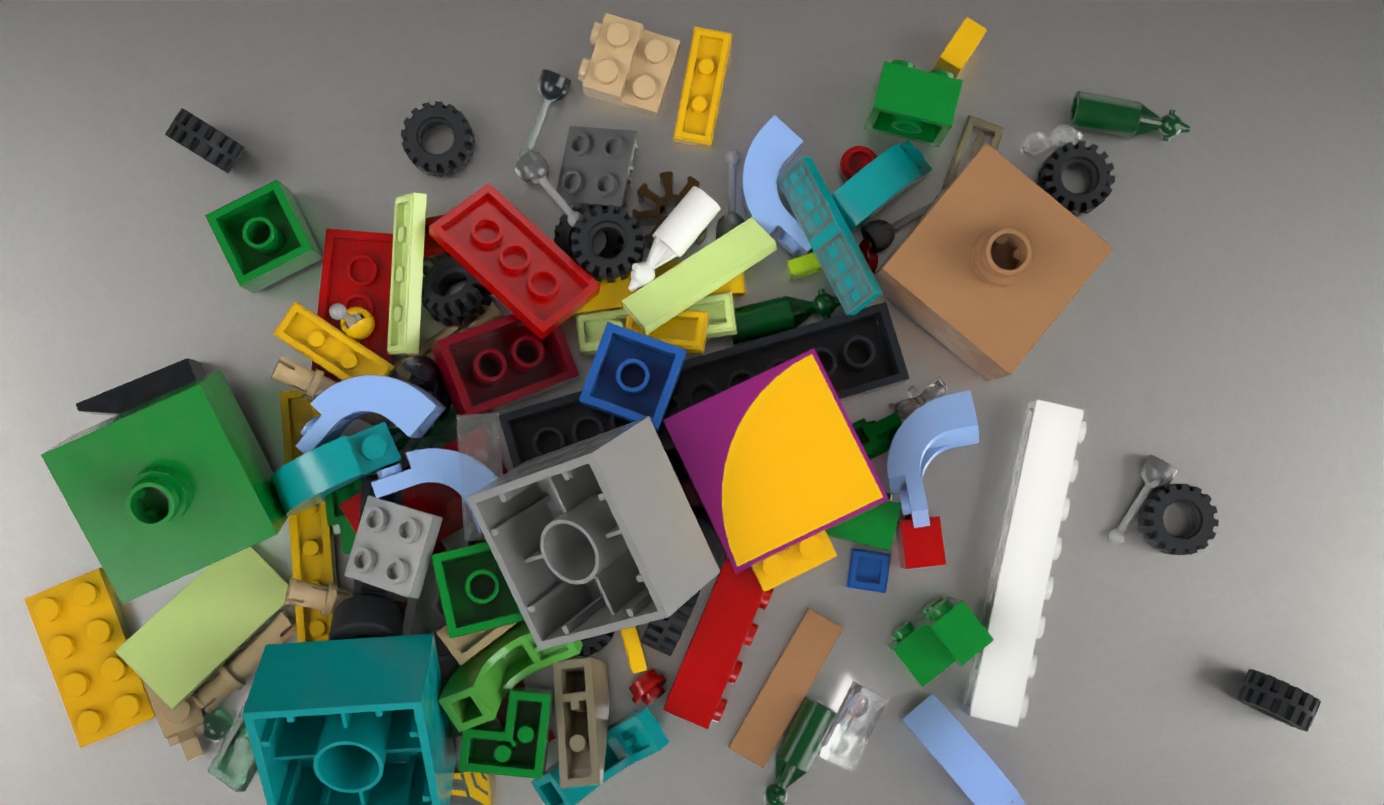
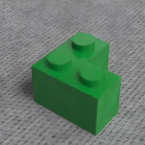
M938 596L922 609L925 615L912 625L910 621H907L893 631L891 637L894 640L887 646L914 681L921 687H924L954 662L963 666L994 641V639L963 600L950 596L943 599L941 596Z
M514 686L509 691L506 726L480 724L463 731L458 771L542 779L546 769L554 690Z

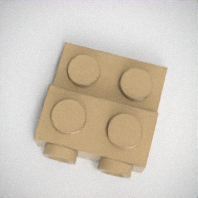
M605 13L603 23L596 21L592 28L590 44L595 45L591 59L584 57L580 65L578 80L583 81L584 95L658 117L678 55L680 40L644 30L641 23Z

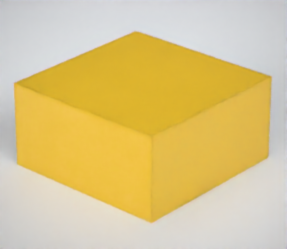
M966 17L940 56L934 69L948 71L954 75V78H957L978 47L987 29Z

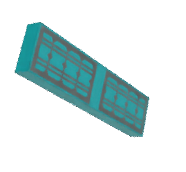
M802 157L780 176L777 182L846 315H856L884 293L811 157Z

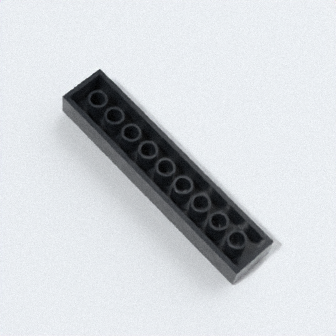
M883 302L866 307L856 315L847 316L842 314L685 360L664 419L811 349H815L840 402L906 382L910 378L887 303ZM582 391L498 415L513 469L533 458L632 422L582 405L579 401ZM663 422L660 431H656L664 450L668 451L674 449L675 446Z

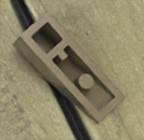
M592 657L559 661L553 664L560 788L603 784L610 706L607 663Z

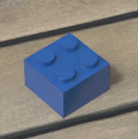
M607 322L579 401L582 405L630 422H635L649 416L655 430L659 432L687 357V350Z

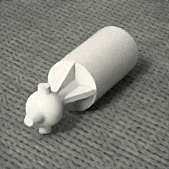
M693 186L652 235L654 241L647 261L632 265V279L628 286L630 291L633 292L652 282L655 278L654 270L674 257L680 259L721 210L720 206L707 193Z

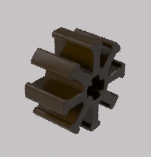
M671 171L659 174L660 185L664 187L665 196L662 198L648 189L646 183H643L637 190L639 203H645L652 209L645 211L633 209L632 216L638 220L639 227L656 225L649 235L646 234L644 236L645 246L648 249H651L654 241L652 235L668 217L665 216L667 215V208L676 207L693 186L700 187L699 181L692 176L687 178V184L679 195L673 194L672 185L674 181L673 172ZM707 228L697 237V245H701L705 240Z

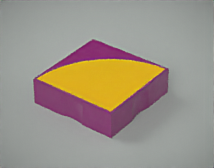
M811 349L663 420L735 574L775 556L815 534L833 528L871 510L889 499L815 349Z

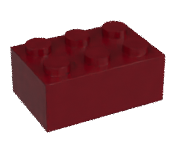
M514 314L437 340L431 349L460 424L567 385L580 375L560 326L541 340Z

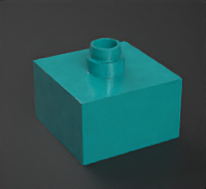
M434 634L265 645L242 714L267 805H450L456 754L449 716L438 701L443 690V682Z

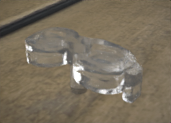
M1068 125L1057 127L1052 132L1051 138H1048L1043 132H1034L1026 138L1025 144L1022 147L1023 154H1028L1029 156L1038 155L1050 147L1061 148L1068 142H1073V145H1075L1083 138L1082 132H1076L1073 127Z
M939 376L936 379L937 381L928 386L921 394L912 385L908 388V391L913 397L897 402L895 405L890 403L889 408L893 413L896 412L898 417L906 420L908 416L922 405L944 396L947 389L946 384Z

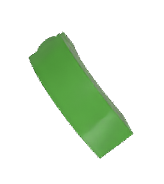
M522 621L464 665L459 666L444 686L438 701L459 732L494 720L502 700L518 682L541 668L580 654L583 644L579 640L539 651L526 622Z

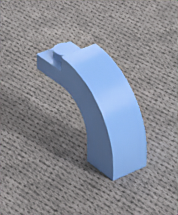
M774 115L757 133L747 152L742 174V201L748 219L753 217L771 237L775 233L781 236L778 239L779 243L790 254L795 256L799 253L803 256L811 253L813 249L799 222L782 205L777 192V179L783 169L801 151L803 140Z
M378 375L349 378L329 387L310 403L322 415L320 418L318 416L314 417L304 426L301 431L303 437L296 444V447L305 454L337 439L350 423L363 415L371 413L385 416L407 436L421 438L445 411L446 407L429 392L407 381Z
M971 390L944 395L922 405L908 416L892 440L887 461L890 490L892 495L900 494L903 515H912L914 528L930 526L923 486V475L928 464L945 450L979 443V427Z
M425 448L405 452L410 465L409 469L402 470L399 463L376 471L379 479L371 481L376 498L426 482H436L450 486L464 499L476 532L478 534L482 532L466 497L498 478L489 468L476 459L452 450Z
M933 693L902 719L915 737L974 805L1025 804L1018 791Z

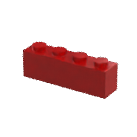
M728 559L725 560L664 703L663 711L705 729L709 728L712 720L720 721L728 701L722 698L727 682L735 684L743 662L737 660L743 645L751 646L759 626L753 623V619L758 608L766 609L774 590L772 588L764 592L752 569L747 568L735 574Z

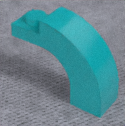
M907 140L901 145L895 144L871 161L832 194V197L853 235L880 209L926 177L933 169L927 163L921 151Z
M383 422L349 437H346V435L299 456L275 471L270 479L286 516L289 517L325 502V497L335 490L378 470L399 463L402 459L386 422Z
M647 707L639 712L634 711L608 727L603 783L628 766L660 751L670 743L662 731L659 721L652 716ZM559 761L545 771L542 779H534L531 782L545 805H576L601 785L560 788Z

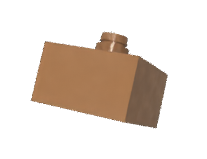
M986 143L964 164L873 275L884 293L882 294L988 382L1013 373L1114 248Z

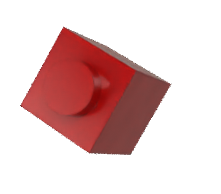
M911 514L904 515L905 520H898L896 537L900 568L912 569L946 565L940 516L929 517L930 526L914 528Z

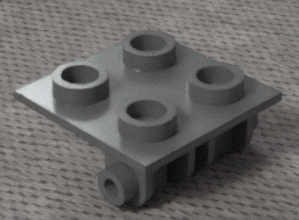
M570 126L556 190L566 203L598 204L606 206V209H608V205H615L616 210L621 211V208L626 206L627 203L624 199L627 184L631 183L629 174L634 170V167L631 165L634 151L638 150V144H636L638 131Z

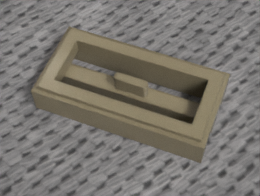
M968 115L942 189H945L955 177L972 127L979 128L969 159L981 149L987 132L994 134L990 146L997 151L1005 128Z

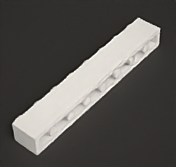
M1038 399L1028 402L981 624L994 641L973 658L962 709L964 713L971 717L1018 727L1019 718L1023 719L1026 716L1029 704V696L1025 694L1028 678H1033L1037 667V656L1033 655L1036 639H1041L1045 629L1046 619L1041 613L1044 599L1049 600L1054 585L1053 576H1049L1052 561H1057L1062 548V538L1058 537L1061 521H1066L1070 510V499L1066 498L1069 482H1074L1078 472L1079 463L1078 460L1074 459L1077 444L1083 442L1086 434L1087 423L1082 420L1084 414L1082 409Z

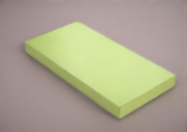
M248 547L209 565L115 652L171 709L175 710L286 605L285 597L288 584L252 547Z

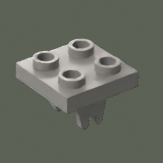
M368 495L344 576L408 598L419 599L443 517Z

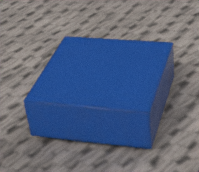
M850 548L845 587L886 593L891 554Z

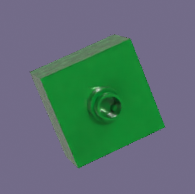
M221 369L80 431L41 454L122 604L277 535L288 519L270 479L274 472Z

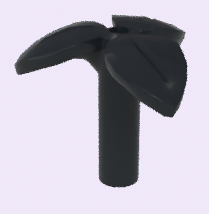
M413 356L405 360L402 365L417 378L410 381V383L421 387L427 392L432 391L433 396L446 407L445 411L437 419L441 420L449 411L452 401L437 365L427 356Z

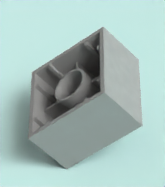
M649 416L528 460L466 497L539 651L668 618L720 573Z

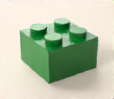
M904 60L884 61L874 85L864 129L939 147L953 125L963 80L954 78L952 73L945 70L933 69L928 72L915 69L914 64Z
M277 179L205 215L239 286L252 293H256L323 259V255L291 191Z
M487 542L431 555L450 639L525 621Z

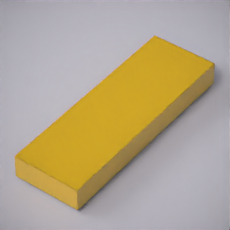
M694 27L673 142L705 148L712 147L732 33Z
M296 301L273 333V335L341 380L365 375L390 377L397 368Z

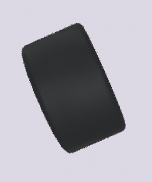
M371 594L347 598L335 608L328 640L403 636L405 614L396 603L385 597Z

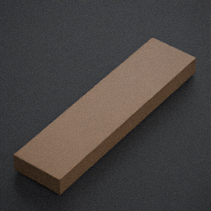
M807 608L728 745L729 749L761 768L765 767L844 628Z

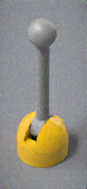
M335 303L330 307V316L335 320H341V328L347 336L361 340L367 338L373 332L375 321L372 314L366 309L351 307L346 310L345 306L340 303Z

